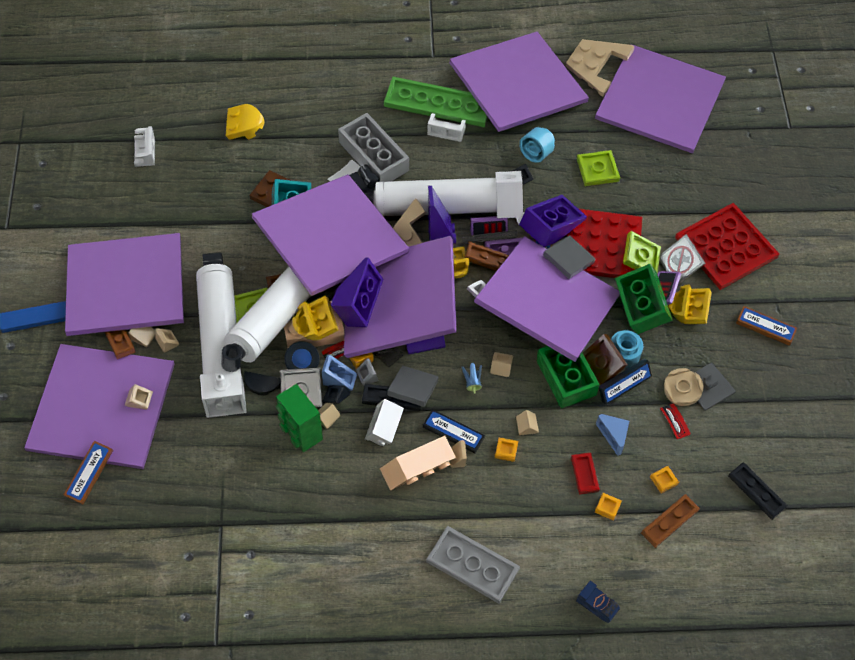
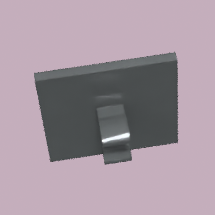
M712 362L696 371L703 381V392L697 402L704 411L736 392Z

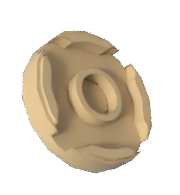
M679 368L671 371L666 377L663 386L664 393L673 404L690 406L701 398L703 381L696 372L694 373L686 368Z

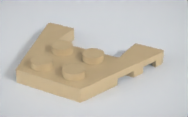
M582 39L566 62V67L577 77L584 79L588 86L592 89L595 88L598 94L603 97L609 89L611 82L597 75L611 55L627 61L634 51V46Z
M417 199L413 200L393 227L408 247L423 243L411 225L426 214V211Z

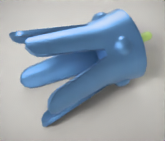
M471 363L470 376L464 367H462L467 382L466 389L474 391L475 394L477 390L482 388L480 381L482 365H480L479 371H476L475 364Z

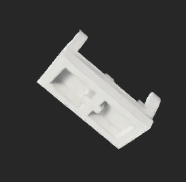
M432 113L428 121L427 135L461 142L466 128V120H462L461 125L436 120L435 114Z
M152 126L138 128L135 130V134L142 133L143 135L134 136L135 167L155 165V137Z
M386 399L377 404L365 439L384 446L385 443L391 444L404 408Z

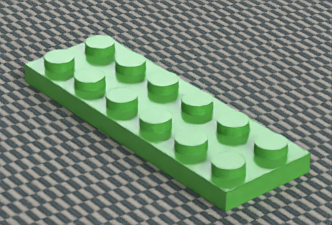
M392 77L384 100V107L431 116L433 113L437 118L456 122L466 120V124L485 127L488 117L470 92L398 77Z

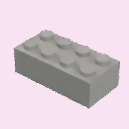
M368 113L338 129L339 143L360 166L364 167L367 164L372 173L377 175L380 182L393 181L409 171V157Z

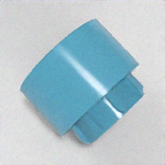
M536 127L521 138L520 149L527 159L538 163L553 152L555 139L548 129Z
M623 330L615 333L611 340L628 364L624 369L630 368L640 360L643 351V341L639 335L632 331Z

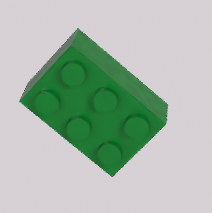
M651 264L615 278L630 327L637 335L673 321L657 272Z
M549 346L538 349L536 361L561 409L597 396L600 384L583 353L574 362Z
M297 383L276 396V408L279 412L277 416L281 422L279 426L285 434L288 432L291 436L290 440L295 448L299 447L304 453L323 440L320 412Z

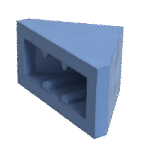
M330 354L327 355L322 369L323 385L345 386L349 391H352L357 373Z
M601 414L598 416L596 426L617 456H619L625 444L629 421Z

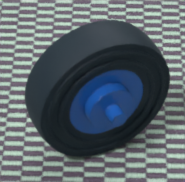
M299 341L289 346L286 350L284 361L288 370L317 368L320 357L315 346L305 341Z

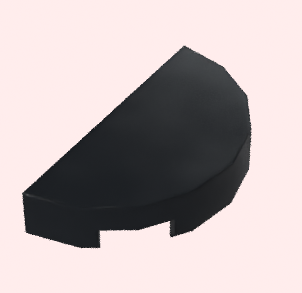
M244 371L246 386L255 394L268 395L281 386V378Z

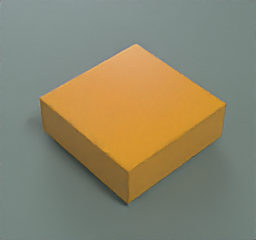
M499 437L495 458L515 462L518 441Z
M668 466L650 476L661 494L679 484V481Z
M602 493L595 513L614 521L622 500Z

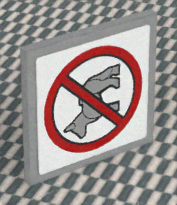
M684 235L660 254L659 258L667 272L681 273L678 284L706 264L688 235Z

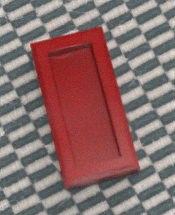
M591 452L571 455L579 495L599 492L600 488Z

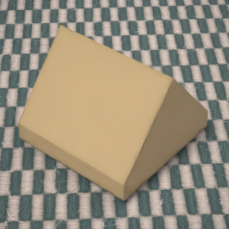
M156 329L155 339L164 353L179 345L171 330Z
M325 403L318 410L320 412L321 425L326 429L341 416L333 403Z
M526 410L516 416L519 435L539 433L536 414Z

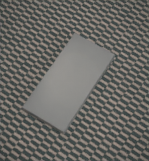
M449 526L445 528L426 559V562L497 603L501 602L520 569L519 565Z

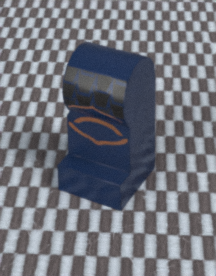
M590 580L578 595L576 602L601 620L609 623L620 610V607L614 600L596 588L597 585Z

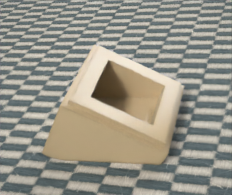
M152 327L134 328L129 331V336L132 341L148 347L155 337L156 330Z
M494 352L490 373L509 377L513 356Z
M134 384L129 390L125 406L147 410L153 391Z
M460 440L451 447L456 457L450 461V467L452 468L466 466L465 441Z

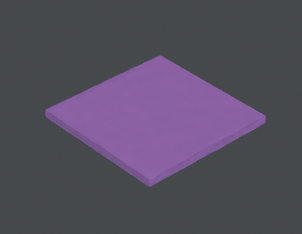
M538 32L451 58L449 62L498 132L586 103L589 99Z
M633 45V53L627 61L623 59L595 115V119L693 153L726 77Z
M348 174L252 213L253 220L311 296L344 282L365 257H369L373 265L377 267L409 252V247Z
M180 233L68 245L66 336L184 323Z
M451 236L409 246L408 253L376 267L384 280L368 326L347 327L345 325L344 355L346 358L355 357L456 332L453 239Z
M524 236L477 295L474 303L576 362L619 297L620 292L584 270L568 279L543 256L544 251L547 250L546 248Z
M60 344L24 447L25 450L83 460L92 443L96 441L114 450L106 464L144 469L175 365L174 361L131 354L117 359L114 352ZM134 384L153 391L147 410L125 406L129 390Z

